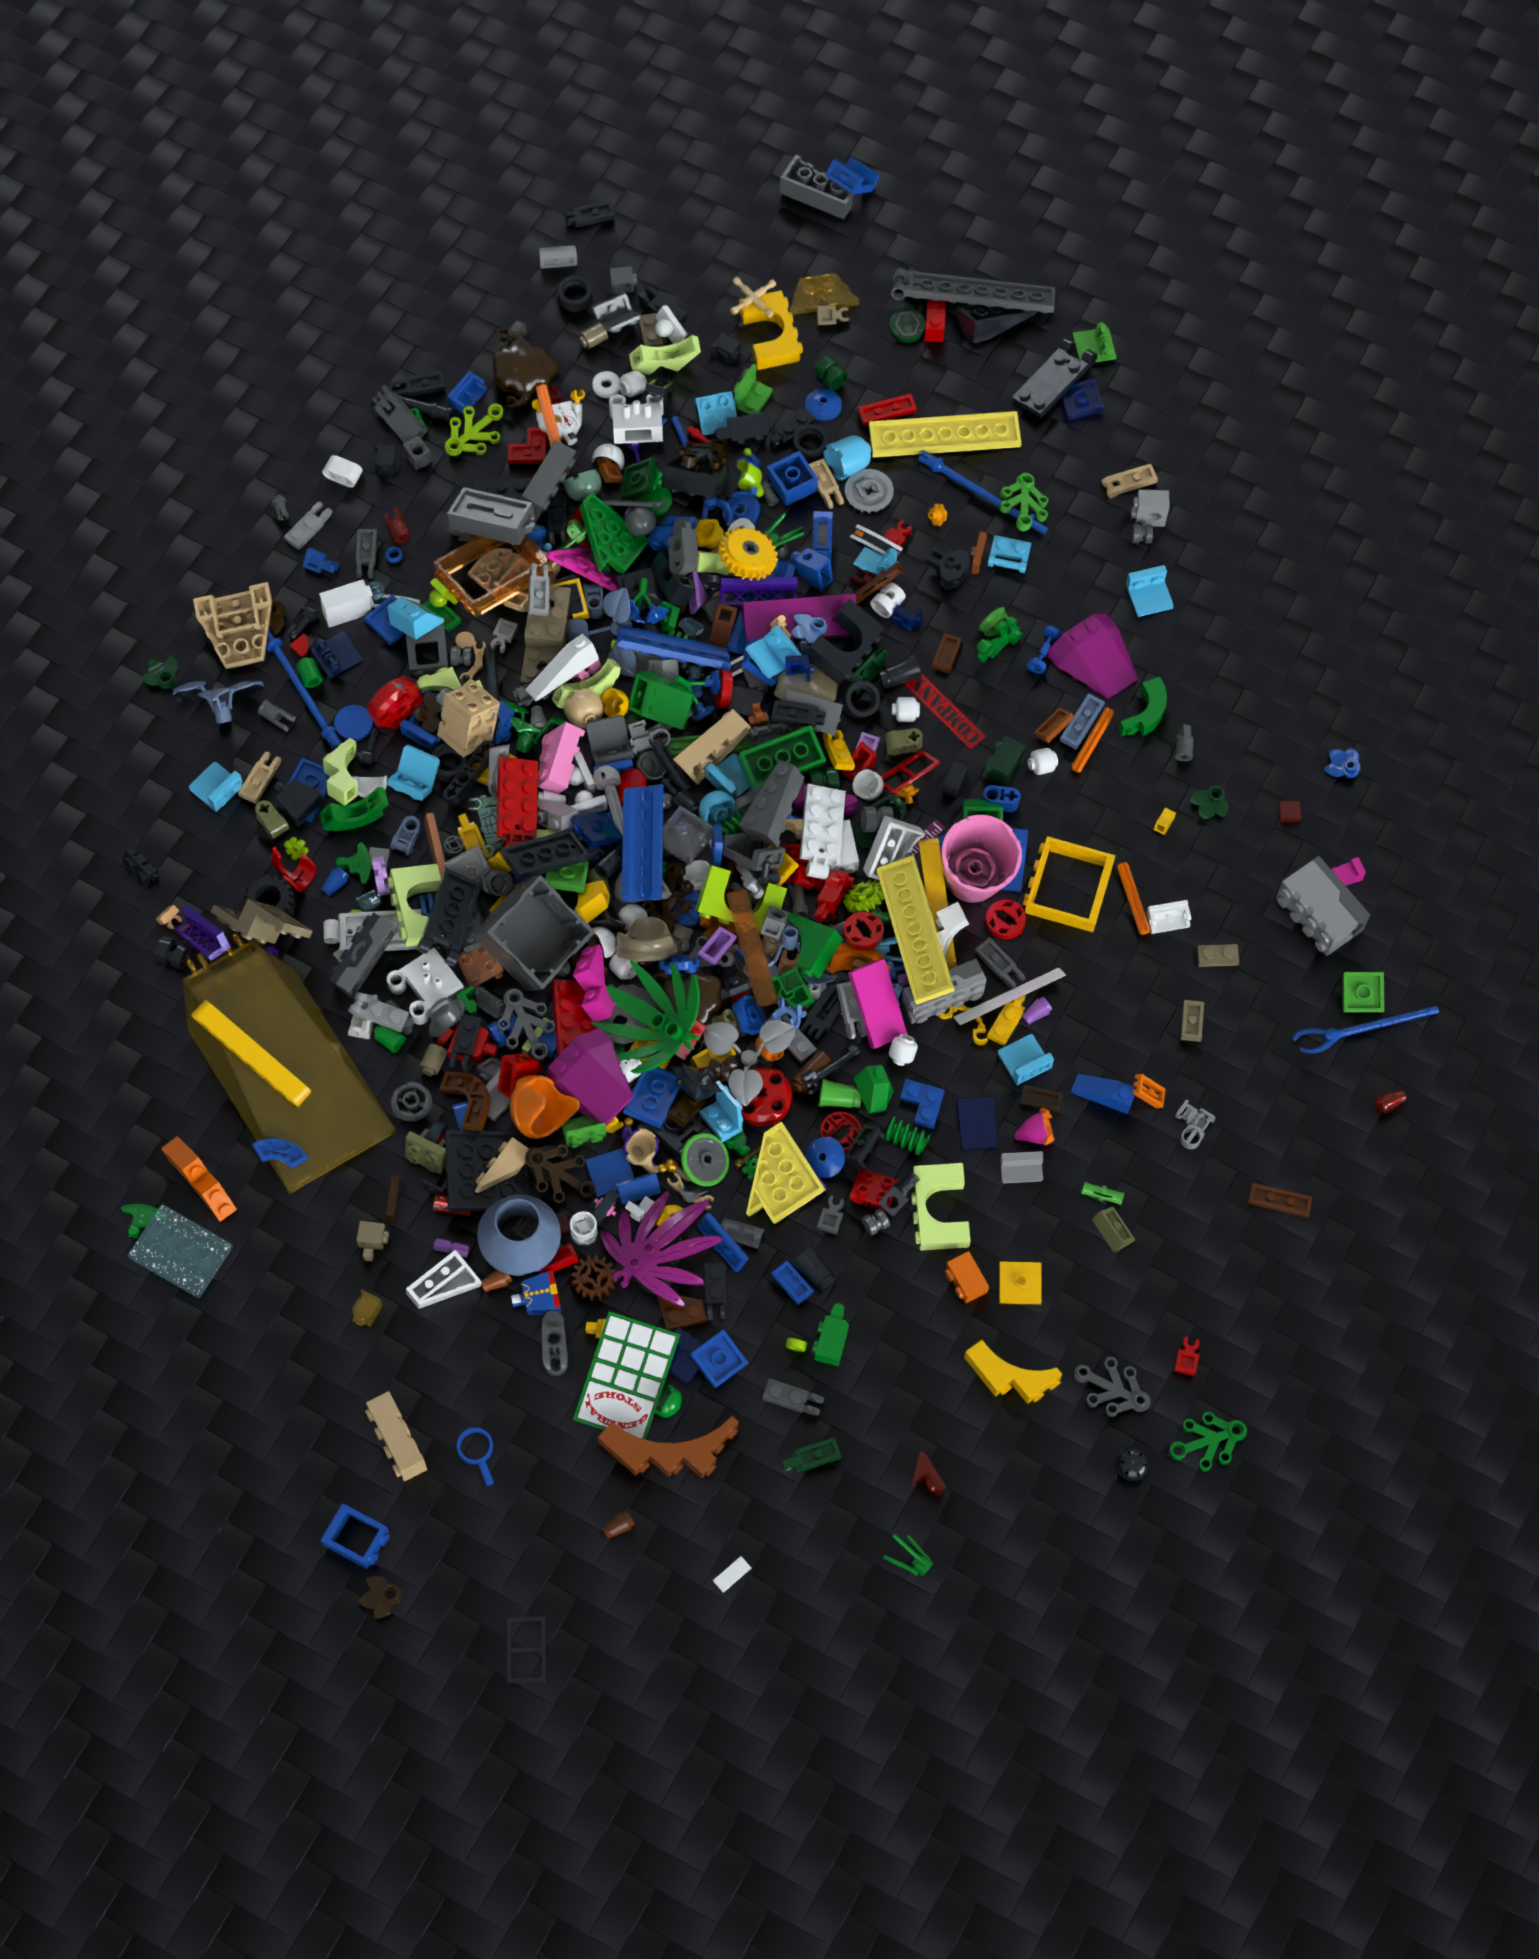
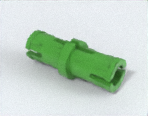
M1087 1182L1084 1183L1081 1193L1098 1198L1102 1202L1105 1200L1119 1205L1122 1204L1124 1192L1108 1189L1105 1185L1101 1187Z

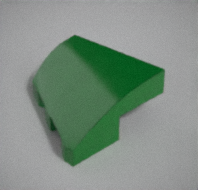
M797 967L762 983L765 989L778 998L783 997L784 1002L792 1008L796 1009L797 1005L800 1004L803 1009L816 1003Z

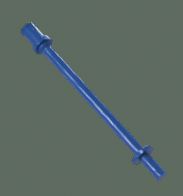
M925 450L921 453L923 457L920 455L918 461L932 468L933 472L940 471L1000 507L1003 500L945 466L941 458L937 459ZM1012 507L1009 514L1018 518L1020 511ZM1032 513L1030 515L1033 519L1031 527L1045 534L1048 528L1034 520L1035 514Z
M268 629L267 650L270 652L274 651L320 725L322 738L327 740L332 751H334L342 743L336 734L335 727L328 725L280 648L282 645L281 639H275Z

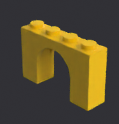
M782 290L763 294L759 297L765 303V306L774 312L770 318L753 302L739 310L743 325L760 321H771L778 324L783 330V333L777 339L753 345V358L757 365V370L800 361V354L803 353L802 344L797 341V328L792 325L793 315L791 312H788V299L783 296Z

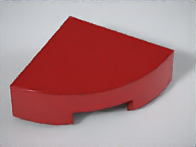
M302 634L290 644V648L301 659L308 655L309 642L305 634Z
M456 1024L452 1025L437 1039V1043L441 1047L454 1035L457 1027Z

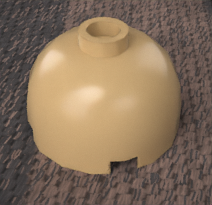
M591 689L575 691L574 696L570 699L568 697L563 706L564 714L569 722L578 728L586 729L588 722L600 720L604 712L601 699Z

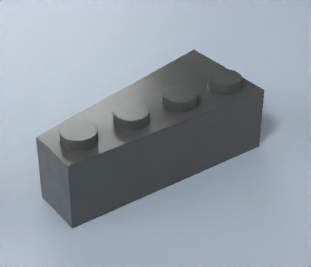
M797 154L780 177L779 193L842 219H845L852 208V193L825 176L824 172L820 173L815 170L814 166L809 162H803Z
M557 440L521 497L522 501L532 503L535 524L538 522L543 511L547 510L551 497H555L558 492L559 483H563L568 474L566 471L568 468L572 469L576 462V459H574L576 451Z
M782 760L778 761L739 823V826L749 837L779 847V837L785 831V821L787 816L791 815V805L793 800H796L804 780V776L795 765Z

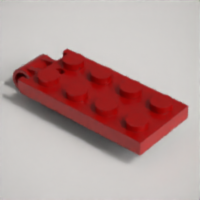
M502 756L498 758L496 837H505L502 848L526 842L525 840L536 839L538 761Z
M553 979L551 987L557 1056H559L576 1037L593 1031L596 1027L591 1024L593 1022L581 1006L586 992L580 984L572 980Z

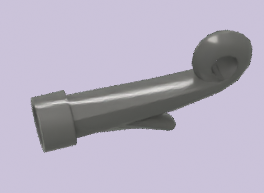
M785 883L793 902L792 914L807 918L808 906L806 905L804 887L795 883L793 886L791 883Z

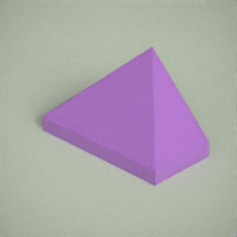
M693 571L688 576L696 588L689 600L690 614H694L709 598L696 571Z
M720 926L698 952V956L715 965L736 940L737 936Z

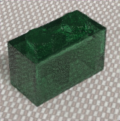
M1004 736L1002 741L997 742L993 757L989 756L985 763V767H987L986 775L1007 785L1024 755L1026 745Z

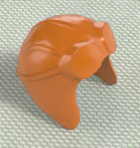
M529 1075L516 1081V1088L510 1100V1114L514 1124L524 1136L540 1139L550 1135L566 1123L577 1112L580 1103L576 1098L560 1093L555 1088L554 1081L548 1077Z

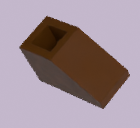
M719 603L713 621L709 644L728 647L738 615L737 608Z

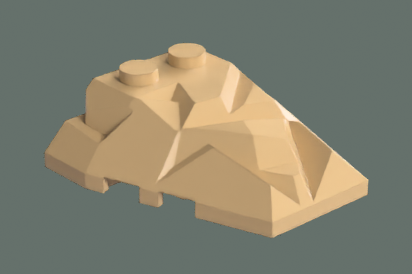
M488 547L470 569L468 575L505 606L521 612H527L531 563H536V576H541L543 564L548 565L549 585H553L554 581H556L555 576L560 572L561 565L546 557L548 552L540 551V555L530 554L529 550H523L522 553H512V549Z
M268 582L249 586L250 591L219 598L208 595L193 599L196 617L202 624L207 637L211 640L215 651L226 669L264 661L272 606Z

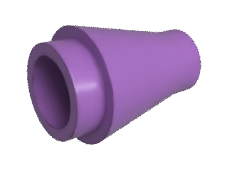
M1044 997L1037 998L1022 1015V1018L1029 1025L1049 1015L1052 1007Z

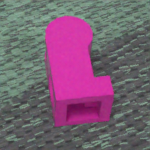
M1358 857L1339 867L1331 868L1345 886L1362 881L1366 873Z

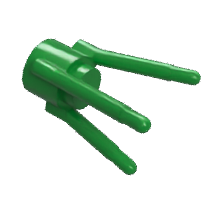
M783 513L769 529L763 532L771 537V544L776 546V548L805 534L804 532L798 533L803 530L802 526L781 537L776 532L771 533L786 516V513Z
M893 1534V1538L915 1558L911 1563L914 1567L908 1566L887 1555H884L883 1558L910 1571L915 1576L919 1573L924 1576L934 1564L930 1560L931 1558L924 1553L910 1535H907V1539L919 1554L896 1534Z

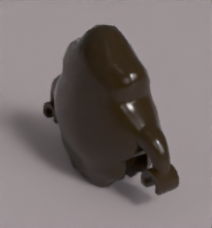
M504 327L500 329L499 333H504L507 336H501L500 340L506 342L509 338H512L514 341L510 346H502L498 353L494 355L492 361L494 383L504 392L512 391L516 396L520 397L516 400L515 397L509 396L506 402L513 403V405H508L507 409L514 410L515 407L524 406L530 401L531 395L536 391V386L546 384L548 388L552 379L558 374L559 365L549 355L546 348L543 346L534 347L525 340L522 334L516 331H509L508 328Z
M697 970V972L693 973L697 976L700 992L699 1011L696 1019L708 1026L711 1023L712 1014L721 1009L722 984L715 975L704 974ZM665 971L656 972L651 976L657 982L658 980L665 981L662 989L669 997L677 1013L672 974H665ZM692 973L681 976L687 1001ZM655 1002V1009L660 1011L662 1014H665V1012ZM703 1033L702 1038L697 1041L701 1044V1047L696 1050L697 1052L702 1051L706 1045Z

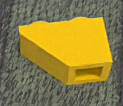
M603 880L585 884L584 894L579 893L577 895L578 903L575 906V912L588 924L608 908L610 893Z

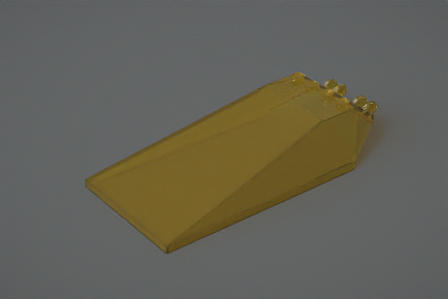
M235 933L232 935L233 940L239 948L234 951L229 948L226 950L228 954L209 965L203 955L199 953L197 959L203 965V968L198 971L193 961L190 959L186 961L193 973L183 979L188 1030L256 1141L268 1138L286 1140L299 1146L309 1157L307 1161L293 1169H290L286 1163L279 1160H269L290 1194L396 1132V1129L294 969L254 939L243 945L241 939ZM204 1000L210 1002L311 1090V1093L298 1107L289 1102L191 1016Z

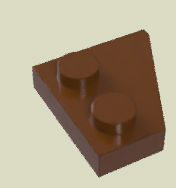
M657 1295L666 1330L672 1331L707 1322L702 1300L679 1295L685 1304L683 1308Z

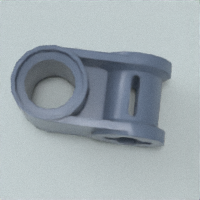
M583 583L584 598L589 618L598 619L603 615V587L599 584Z
M415 816L404 818L392 839L390 849L400 850L406 856H410L415 842L420 835V823ZM409 825L416 826L414 830L406 829Z

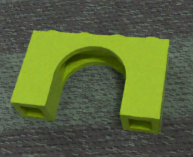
M709 864L695 910L700 912L699 916L711 919V916L718 917V922L729 925L731 921L737 923V928L748 931V928L751 927L756 929L755 933L763 935L760 931L769 906L781 909L787 888L765 882L763 886L764 894L759 899L757 906L747 914H734L728 909L724 900V893L731 871Z

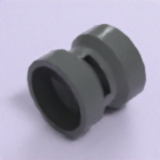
M1133 524L1132 543L1144 541L1151 544L1153 525L1146 524L1145 526H1140L1139 524Z
M451 646V665L464 664L465 666H471V647L458 648L457 646Z
M453 835L445 840V854L449 860L465 852L464 843L460 837Z
M881 1208L876 1210L871 1216L866 1215L862 1217L863 1224L871 1236L880 1229L890 1227L889 1220Z

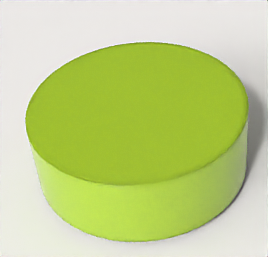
M787 1338L785 1346L795 1351L804 1352L806 1351L807 1343L799 1339Z

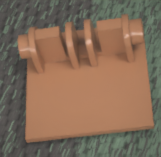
M484 947L460 953L457 961L469 987L473 986L476 988L492 977L499 979L503 976L502 966Z

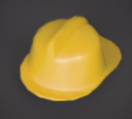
M715 519L699 520L694 529L696 530L697 547L715 549L720 544L722 536H724L722 527L719 525L718 520Z

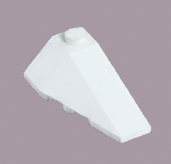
M581 634L566 644L525 689L526 692L537 702L599 660L593 643Z

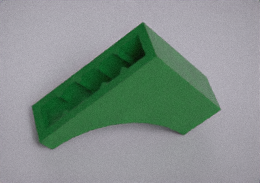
M789 913L787 922L792 927H795L801 936V951L796 965L801 969L800 973L805 977L811 978L812 976L820 979L843 938L833 928Z

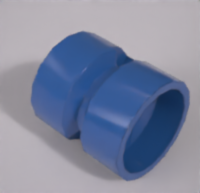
M513 1013L509 1019V1029L505 1033L498 1029V1021H494L486 1027L490 1037L495 1044L499 1045V1048L506 1045V1040L512 1033L517 1020ZM501 1022L500 1026L507 1027V1023ZM523 1027L521 1029L520 1035L524 1033Z

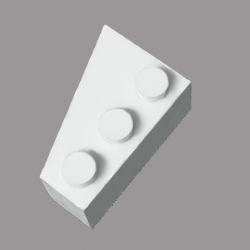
M884 815L863 871L868 877L879 880L876 868L905 858L914 849L913 847L919 839L925 836V832L918 826Z
M455 1250L407 1287L406 1294L417 1308L420 1309L478 1288L482 1282Z

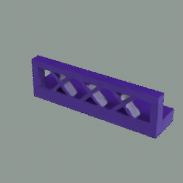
M797 577L760 578L758 581L755 578L752 581L749 578H721L719 585L720 604L742 607L743 602L766 601L761 597L764 593H770L774 597L772 600H781L780 596L783 593H791L792 599L797 598ZM746 593H750L755 599L753 601H746L743 596ZM724 594H732L736 599L734 601H725Z
M188 905L181 909L187 921L174 928L175 933L209 960H213L231 948L223 931Z

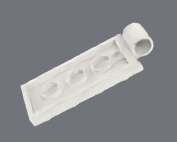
M807 784L800 848V859L809 860L806 876L826 880L829 874V864L840 865L846 791Z
M413 909L415 913L422 915L421 909ZM395 911L374 912L393 924L397 931L385 951L417 949V946L405 947L404 939L401 940L399 928L401 927L400 923L396 922ZM373 912L340 913L338 920H325L323 922L324 942L328 944L340 942L339 953H343L345 949L349 950L353 944L351 943L353 936L356 932H361L364 927L362 926L364 919L368 915L371 916Z

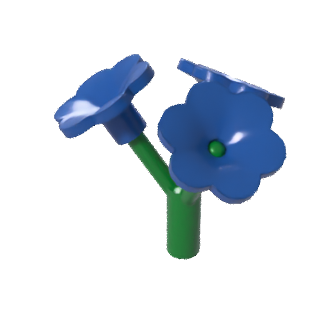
M641 578L639 593L633 600L629 599V619L644 624L646 622L655 624L666 617L668 609L663 606L656 607V605L652 604L646 594L648 579ZM643 598L648 603L650 610L646 621L640 617V607Z
M711 671L710 678L704 679V681H695L692 678L685 680L679 675L674 677V682L694 693L692 703L695 702L697 712L692 717L693 720H700L709 715L715 707L713 705L704 707L697 698H701L703 695L702 685L710 687L711 693L718 695L721 686L719 673Z

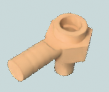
M780 615L769 624L771 626L770 630L779 625L788 638L792 636L785 628L787 625L785 616Z

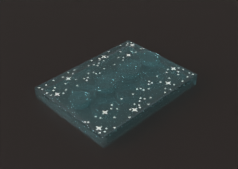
M161 1204L129 1252L128 1258L200 1298L233 1245Z

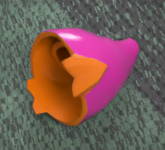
M1041 1108L1039 1110L1040 1113L1028 1118L1014 1135L1015 1140L1044 1144L1045 1146L1052 1143L1055 1138L1053 1137L1049 1118H1052L1050 1111Z

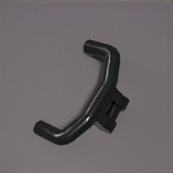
M758 841L751 842L750 859L753 857L754 850L759 848ZM763 861L761 871L753 870L760 883L771 882L772 884H777L781 880L776 868L770 869V861Z

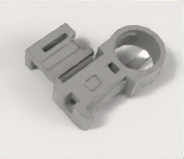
M645 720L628 725L632 737L630 743L635 757H638L637 753L652 749L649 743L653 742L654 737L659 733L668 736L661 739L663 743L666 742L664 744L666 748L671 743L670 734L665 729H657L650 733L645 731Z
M1186 1099L1175 1117L1179 1120L1181 1118L1184 1119L1188 1125L1181 1135V1144L1187 1149H1195L1205 1135L1203 1132L1210 1122L1214 1123L1215 1116L1202 1108L1198 1112L1196 1108L1188 1104L1189 1101ZM1188 1132H1192L1188 1139L1185 1141L1184 1135ZM1196 1134L1198 1137V1142L1195 1144H1190L1191 1140Z

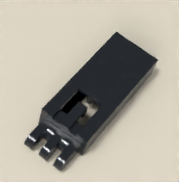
M842 971L837 972L836 980L829 983L807 1014L806 1021L800 1029L801 1031L805 1032L808 1026L811 1027L807 1034L812 1036L816 1030L817 1033L814 1036L816 1040H819L823 1033L827 1034L842 1013L836 985L851 982L847 974ZM821 1009L829 1013L828 1015L822 1013L819 1019L816 1017Z

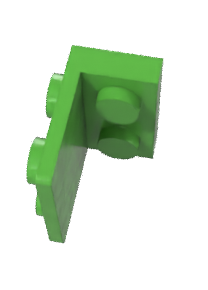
M752 364L750 369L747 368L745 370L742 381L738 382L734 387L736 412L742 415L760 412L772 394V388L756 381L757 365Z
M587 1116L570 1119L562 1125L567 1147H580L584 1142L589 1141L597 1143L607 1137L606 1124H598Z

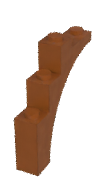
M732 1416L711 1433L691 1441L679 1443H657L640 1439L625 1432L612 1422L598 1436V1443L635 1476L639 1472L643 1473L649 1467V1461H651L668 1477L672 1473L676 1475L683 1467L682 1462H684L699 1477L703 1478L705 1475L709 1476L716 1469V1457L713 1453L717 1455L723 1449L724 1441L727 1438L732 1439L737 1434L738 1421Z

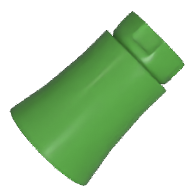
M822 1079L818 1107L860 1108L862 1098L858 1088Z

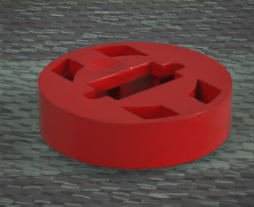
M720 670L719 680L721 686L718 695L714 696L715 707L727 709L732 696L733 675L730 670Z
M997 901L989 907L986 913L987 929L996 938L1004 940L1013 939L1022 934L1025 928V911L1014 901ZM1002 911L1006 915L1011 916L1015 920L1016 925H1008L996 917L997 913L995 912Z
M857 912L849 916L845 921L844 939L850 947L856 950H874L883 939L884 926L876 915L870 912ZM857 920L864 923L868 930H870L871 938L863 937L856 926Z
M835 1112L824 1119L821 1125L820 1137H831L843 1125L845 1127L850 1125V1132L839 1141L842 1146H848L844 1148L846 1153L855 1140L853 1135H858L861 1126L853 1115L846 1112ZM825 1125L828 1126V1132L824 1129Z

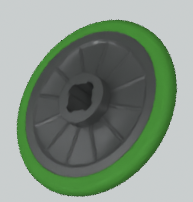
M699 1133L692 1136L685 1143L681 1154V1162L685 1174L692 1182L700 1186H713L725 1177L729 1167V1155L725 1145L718 1137L709 1133Z

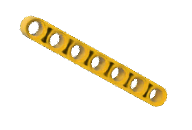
M938 838L919 840L918 843L925 893L938 933L942 930H940L936 919L939 918L936 912L948 907L939 840ZM953 939L946 952L948 970L957 967Z
M204 1000L191 1014L202 1027L294 1106L298 1107L311 1093V1090L207 1000Z

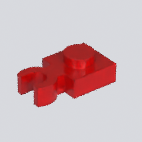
M901 520L896 530L891 527L883 537L901 547L906 542L905 536L911 533L912 526L903 529L904 521Z
M798 864L799 867L795 870L794 883L809 890L815 887L817 891L821 892L826 880L806 876L807 866Z
M1185 1337L1182 1343L1185 1350H1178L1174 1371L1195 1376L1200 1354H1196L1194 1351L1199 1346V1340L1196 1339L1195 1345L1190 1346L1187 1343L1188 1337Z

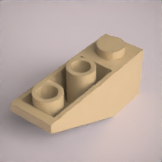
M513 1137L508 1143L504 1141L498 1150L501 1154L498 1158L493 1157L487 1165L489 1168L486 1174L482 1172L476 1180L478 1186L475 1191L479 1193L518 1174L526 1163L525 1153L529 1148Z

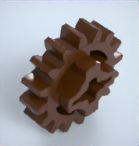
M595 1255L592 1260L590 1256H587L586 1262L580 1259L581 1266L575 1265L574 1270L577 1273H572V1278L576 1279L572 1281V1285L578 1286L576 1293L583 1292L582 1298L584 1299L589 1295L591 1301H593L594 1296L601 1300L602 1294L608 1297V1289L614 1290L615 1288L612 1283H617L612 1278L616 1273V1269H611L613 1267L612 1262L606 1264V1258L604 1257L602 1260H599L598 1255ZM592 1272L597 1278V1284H595V1281H593V1278H591ZM607 1281V1283L601 1288L603 1282Z

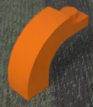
M840 943L826 969L831 973L852 970L856 959L870 964L884 959V955L877 950L860 951L850 947L847 943ZM886 963L888 972L890 974L891 966Z

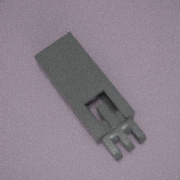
M383 385L381 389L384 393L380 390L377 392L380 399L377 396H374L372 399L377 405L375 407L376 411L404 443L418 435L422 438L428 430L400 397L386 385ZM391 403L396 407L393 412H392V409H393L394 407H393V406H390Z

